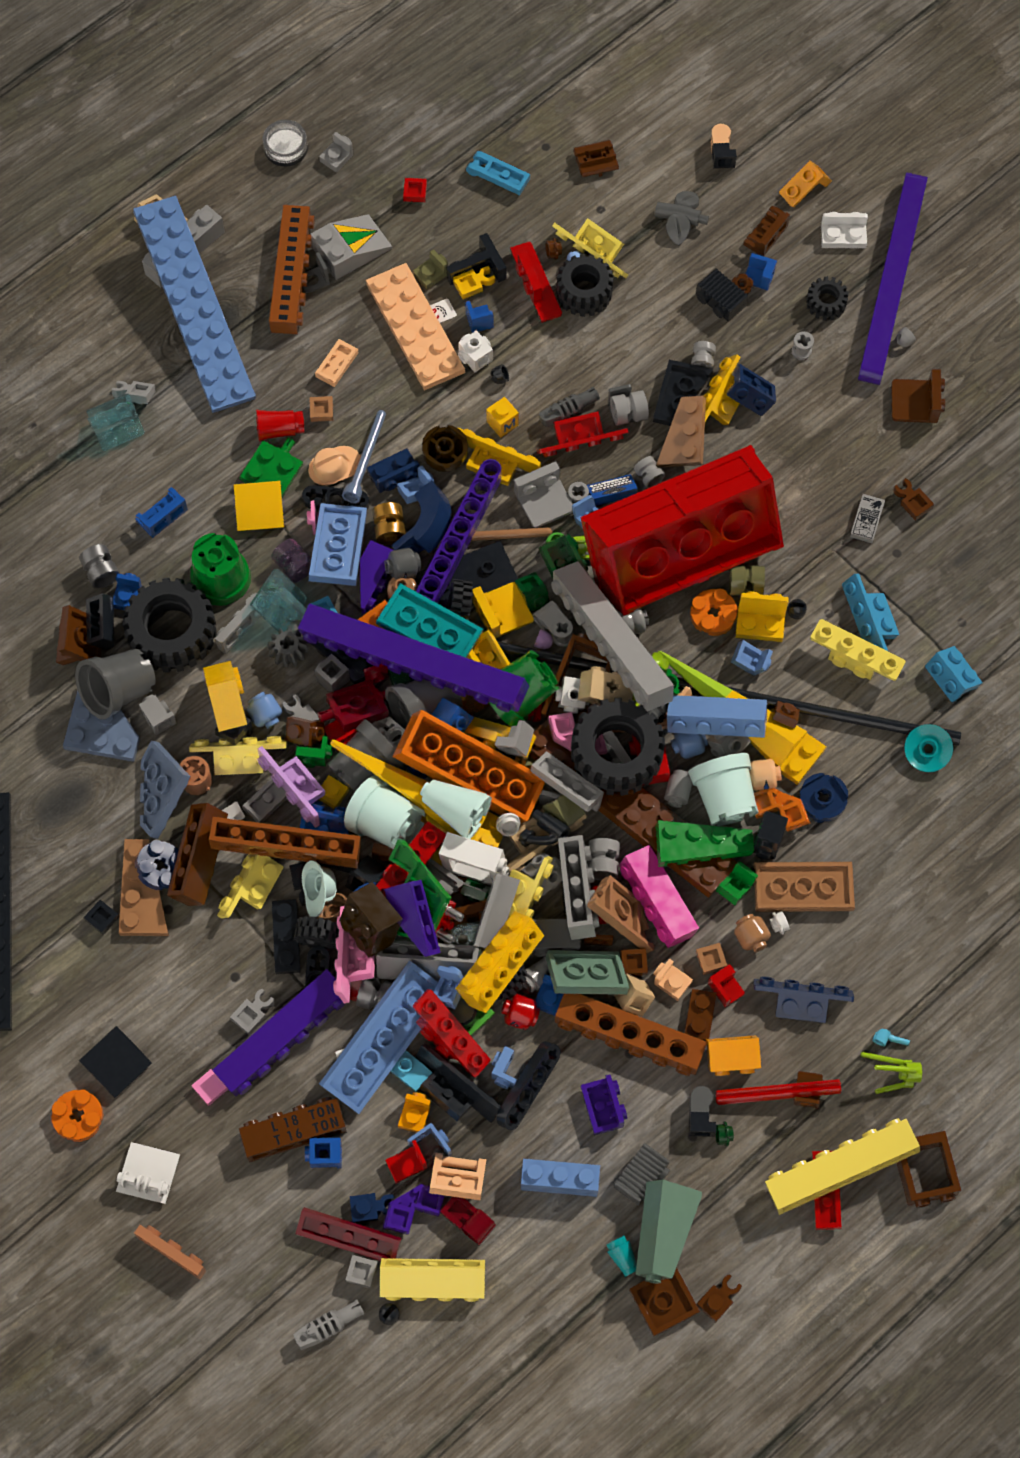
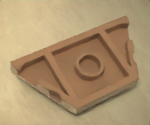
M611 875L603 878L589 900L587 907L637 947L646 949V954L654 951V944L648 942L644 931L648 930L649 927L641 902Z

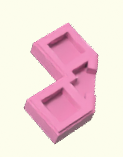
M572 712L549 716L548 723L553 741L571 751V741L575 726ZM603 734L595 741V750L599 755L607 753Z

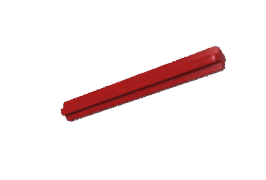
M834 1079L717 1090L715 1096L718 1105L790 1099L794 1097L840 1094L842 1089L840 1080Z

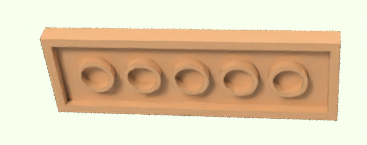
M407 263L366 280L368 289L424 391L465 373L462 362Z

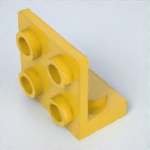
M515 582L488 593H484L480 586L473 589L472 602L486 630H491L495 638L534 622V618Z
M753 591L741 593L735 638L783 642L784 621L789 598L783 597L781 594L760 595Z

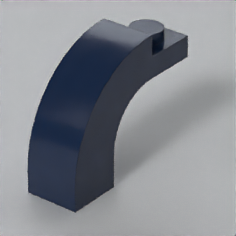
M432 480L415 493L414 496L421 506L420 517L415 526L392 545L394 550L410 548L414 553L417 552L419 554L425 549L430 553L444 537L451 520V506L445 494Z

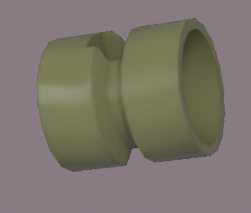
M738 565L730 569V595L741 596V593L750 591L757 592L760 595L764 594V566H750L749 569H746L744 565Z

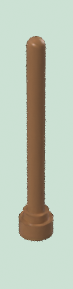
M546 527L476 531L471 541L549 537L552 534V530Z

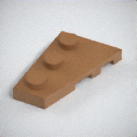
M704 396L681 397L656 464L658 467L703 465L706 398Z

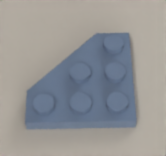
M77 691L63 748L70 751L134 762L140 739L122 711L120 710L107 719H99L89 712Z
M151 740L141 759L144 782L140 784V802L144 803V815L140 816V826L150 837L158 839L165 829L172 811L176 808L177 802L191 776L159 742Z

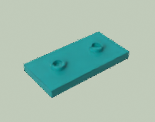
M401 583L376 620L378 626L388 631L466 658L483 632V628Z

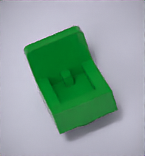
M323 736L321 749L297 746L296 756L306 768H313L315 766L326 767L327 759L332 757L333 746L329 744L328 737Z
M739 861L732 872L718 885L716 892L735 906L751 890L758 875Z

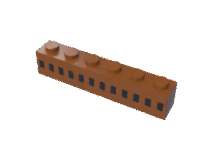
M283 205L269 317L271 333L298 334L299 326H303V312L300 311L301 306H305L306 293H303V287H307L308 273H305V268L310 267V254H307L308 248H312L311 235L309 234L310 229H314L315 216L311 215L310 206Z

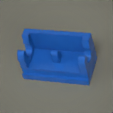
M172 487L168 489V495L144 514L138 513L135 515L137 517L135 518L136 522L152 538L188 510L185 499Z

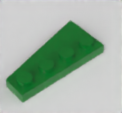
M658 820L656 824L658 867L667 866L669 863L687 864L688 861L700 860L701 862L710 861L711 858L716 857L727 859L751 856L754 852L753 830L661 820Z

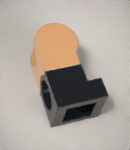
M717 124L712 129L711 152L713 169L735 168L736 149H730L729 146L731 130L725 124Z

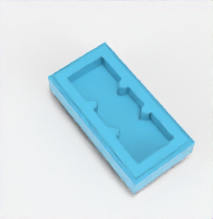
M406 1050L390 1071L414 1092H418L421 1084L433 1073Z

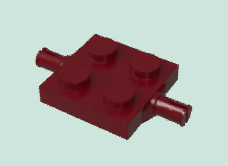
M367 680L326 694V701L330 709L318 712L317 715L320 722L334 718L339 722L343 731L346 732L357 728L364 719L370 723L389 717V711L384 704L386 700L385 691H379L374 687L371 680Z

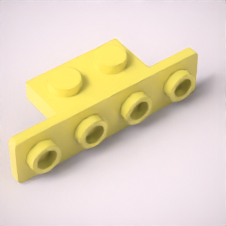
M588 218L576 236H573L554 222L552 226L557 229L555 233L557 236L565 241L568 238L574 241L573 247L581 253L588 251L594 255L595 259L599 257L603 259V263L609 265V270H612L615 277L619 278L620 275L624 278L628 277L627 273L612 263L624 246V243Z
M823 619L819 620L810 637L812 641L831 650L828 659L834 665L840 668L845 667L853 671L860 678L871 680L874 673L877 672L896 681L906 662L904 659Z
M281 736L267 737V740L257 741V737L243 738V741L233 745L224 739H219V742L209 743L208 739H198L189 746V752L213 751L215 775L256 774L264 772L257 761V758H259L258 748L263 746L264 749H285L287 741L281 740Z
M248 854L242 862V871L239 875L235 876L230 884L231 891L228 896L221 900L217 916L229 918L239 899H242L256 909H261L284 866L270 857Z
M547 856L543 859L535 879L515 869L511 871L510 877L519 879L520 882L508 918L514 911L531 918L533 917L534 910L531 908L535 901L540 900L544 891L541 885L545 878L548 879L554 868V865L551 864L552 857Z

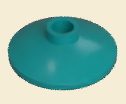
M924 724L916 727L909 733L904 746L905 755L909 763L917 770L935 772L945 767L950 761L953 754V742L950 735L943 728L933 724ZM925 745H931L933 747V751L931 753H926L924 751Z

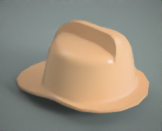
M349 446L322 449L309 464V476L313 482L323 486L332 485L350 478L355 474L361 455L357 450Z

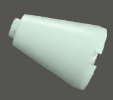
M432 780L430 783L426 782L420 792V795L423 796L422 802L462 837L471 839L480 828L481 823L479 822L482 816L486 817L492 801V797L486 793L437 780Z

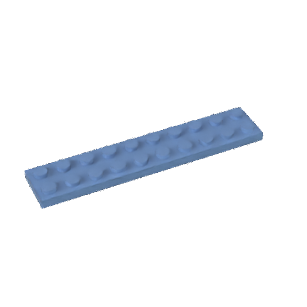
M173 196L134 208L133 213L212 413L254 400L256 395L177 197Z

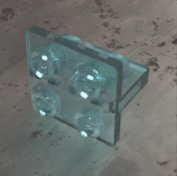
M128 393L87 410L88 422L96 434L103 451L145 433Z
M274 569L250 603V606L275 630L278 631L281 628L285 632L292 620H302L306 611L303 604L307 600V596L279 569Z

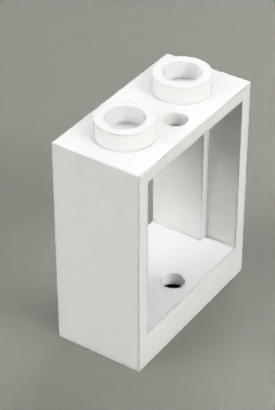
M447 832L439 852L442 866L446 870L487 885H492L496 872L508 876L509 867H507V859H505L503 849Z

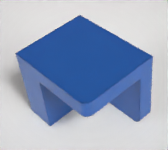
M751 253L746 274L752 278L753 286L765 290L769 289L775 273L777 260Z
M470 301L465 302L466 317L472 333L476 330L479 332L494 328V315L492 311H489L487 304L472 308Z

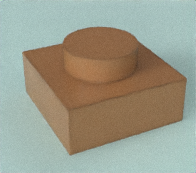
M332 396L310 397L311 422L334 421Z
M720 943L696 949V955L703 975L719 971L727 966Z

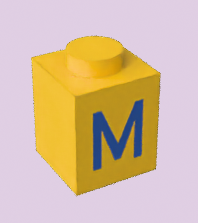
M505 397L486 409L487 423L500 438L519 426V412Z

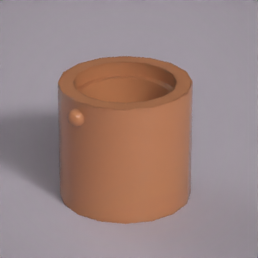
M199 756L185 758L180 763V766L191 777L184 790L191 795H201L209 791L212 785V776L208 763Z

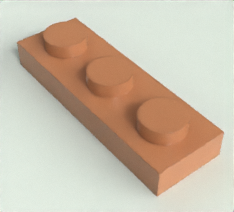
M139 1225L134 1232L138 1239L201 1280L206 1270L202 1266L203 1261L192 1253L188 1257L181 1252L182 1247L171 1239L168 1242L160 1238L161 1233L152 1226L148 1225L145 1228Z

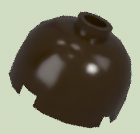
M447 425V427L436 426L429 430L422 442V453L425 462L438 472H450L461 467L468 453L465 434L452 425Z

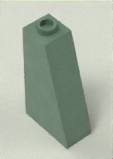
M666 1180L646 1182L636 1275L646 1277V1282L659 1284L663 1279L673 1278L702 1197L701 1191Z

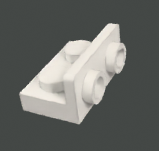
M859 212L824 213L821 221L822 248H866V223L868 215Z

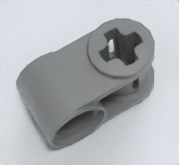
M550 601L532 614L540 629L552 635L553 642L557 646L567 647L573 634V625L562 613L558 605Z

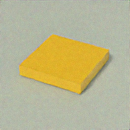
M281 481L234 484L237 531L284 528Z

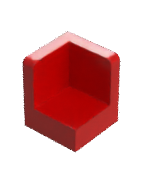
M730 964L712 975L708 981V985L714 993H717V998L725 1008L745 994L734 978L736 972Z

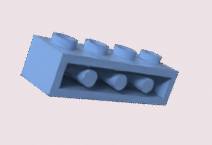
M673 695V701L668 704V733L765 738L767 700Z

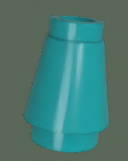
M621 1236L606 1244L609 1250L607 1253L623 1272L624 1276H628L636 1271L637 1263L630 1240L627 1241L625 1236Z

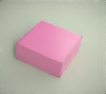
M211 1069L191 1085L208 1106L228 1090Z

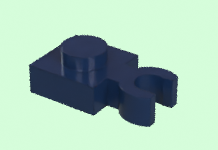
M375 1193L349 1196L352 1222L377 1221L378 1213L382 1212L386 1215L387 1208H385V1203L393 1201L394 1196L387 1194L380 1200H376Z

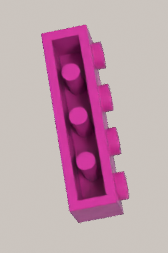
M648 845L626 855L619 864L621 875L631 885L634 897L644 907L645 915L657 929L659 939L666 944L667 948H671L692 938L699 929V926L664 868L658 867V858L651 846Z

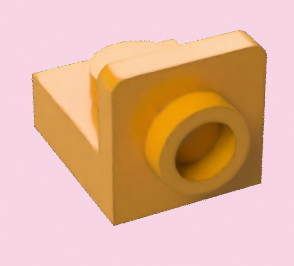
M413 1092L412 1095L406 1094L398 1128L417 1133L425 1127L431 1108V1101L427 1099L426 1095L418 1092Z

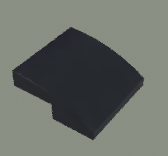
M117 1026L78 1060L113 1098H116L152 1064Z

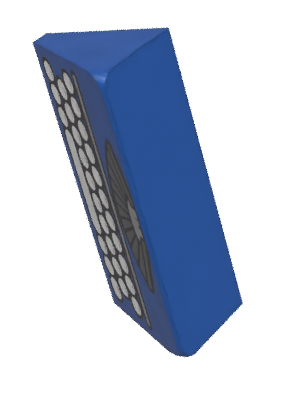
M631 474L587 485L589 495L594 498L595 506L622 500L636 494L638 491Z

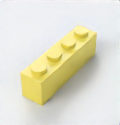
M381 1258L380 1297H386L387 1300L396 1301L401 1298H412L415 1301H424L427 1298H438L440 1301H451L453 1298H464L465 1301L475 1302L479 1299H484L485 1260Z

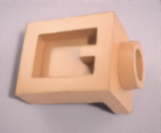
M669 959L666 964L661 962L653 973L656 976L654 985L679 1001L692 984L693 979L673 966L674 961Z

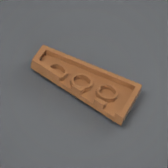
M149 839L124 840L119 918L120 936H169L160 890H153L145 886L138 877L137 867L135 869L136 857L145 845L150 844Z

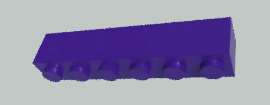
M327 969L212 1070L235 1097L238 1094H245L252 1087L251 1083L256 1078H262L267 1075L271 1070L270 1066L277 1060L282 1061L291 1052L289 1050L296 1043L301 1044L310 1035L309 1031L315 1026H322L334 1009L337 1011L346 1004L335 994L333 983L336 979Z

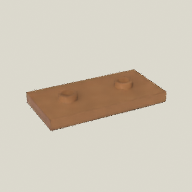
M754 862V872L758 875L754 883L756 912L855 910L852 862Z

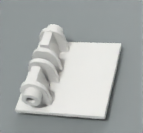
M131 1142L123 1170L117 1176V1182L119 1183L116 1192L166 1204L180 1154Z

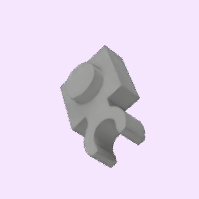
M117 381V388H112V396L114 398L125 397L126 401L137 404H148L156 392L155 384L133 381L131 385L124 381Z
M293 695V700L296 702L294 706H288L286 702H283L284 710L288 714H293V717L311 721L319 720L318 715L309 704L302 708L301 700L297 695Z
M263 989L256 992L253 1003L246 999L230 1016V1019L248 1035L266 1018L262 1010L269 1009L274 1004V998L272 997L267 1002L260 1000L265 994Z

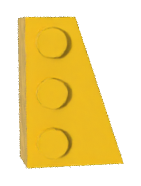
M231 661L203 667L219 732L247 725L240 694H244L238 667L233 668Z

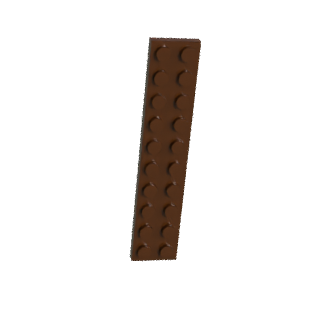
M547 719L533 733L536 739L529 755L537 761L547 751L575 771V763L572 762L571 751L553 741ZM643 787L635 793L631 789L628 791V795L623 796L620 795V792H614L613 796L606 795L607 790L601 789L604 794L598 811L642 846L650 845L656 856V824L658 820L687 823ZM721 857L711 858L710 861L701 862L700 860L688 861L687 864L669 863L667 866L709 898L716 891L718 885L732 872L737 862L732 858L722 859Z

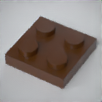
M677 1267L672 1279H663L659 1284L643 1281L629 1289L653 1337L700 1313Z

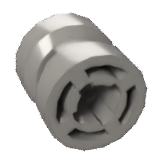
M708 341L696 342L693 347L695 356L692 357L691 364L713 369L714 360L712 357L715 355L716 346Z
M652 456L645 457L634 467L635 473L643 478V484L647 489L659 484L665 478V473L661 468H657V462Z

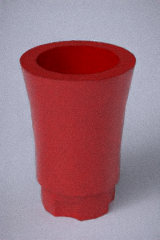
M256 410L259 442L271 438L294 436L295 433H304L303 411Z

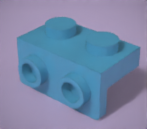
M955 646L937 652L925 665L927 671L951 702L957 701L962 694L977 689L983 683Z

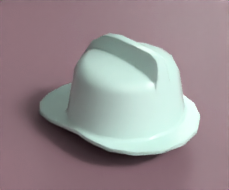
M310 860L305 864L302 872V886L305 893L306 908L309 916L316 918L323 911L325 902L331 901L335 897L337 892L336 878L329 868L321 867L316 861Z

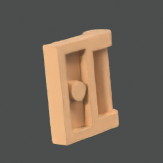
M436 1152L429 1193L481 1200L486 1159L479 1158L478 1161L443 1156V1153ZM442 1166L453 1167V1168H460V1169H468V1170H475V1171H477V1172L465 1171V1170H458V1169H451V1168H444V1167H442Z

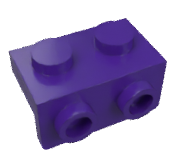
M609 1074L605 1075V1079L580 1085L594 1135L624 1127L627 1113L624 1104L619 1105L617 1095H620V1089L617 1080L612 1081Z

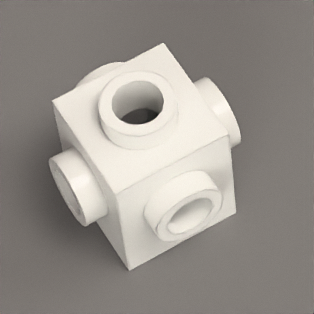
M477 330L472 334H466L458 342L459 359L462 363H467L474 372H477L493 361V349L489 340L485 336H481Z
M563 677L561 687L556 691L555 701H559L558 707L564 708V712L578 714V710H583L585 705H589L587 702L578 700L579 678ZM570 693H574L576 699H572Z

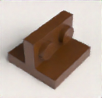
M70 605L62 607L56 663L66 665L79 660L101 657V648L87 644L86 612Z

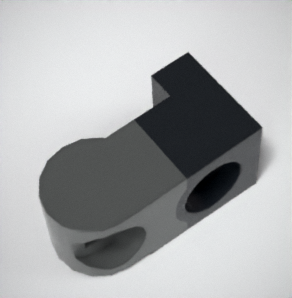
M705 1086L694 1088L690 1096L689 1136L715 1137L716 1122H709V1107L713 1100V1094Z

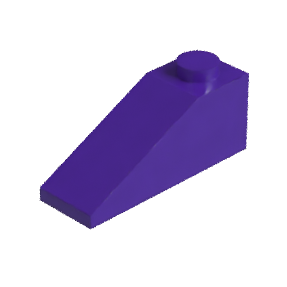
M422 880L384 889L385 898L403 919L400 925L424 957L441 953Z

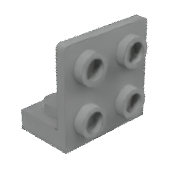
M556 461L514 479V493L533 528H539L573 513V503L560 481V468Z

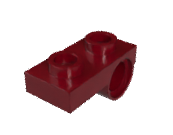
M452 1197L440 1211V1214L478 1246L485 1241L496 1227L495 1222L486 1213L475 1208L465 1198Z

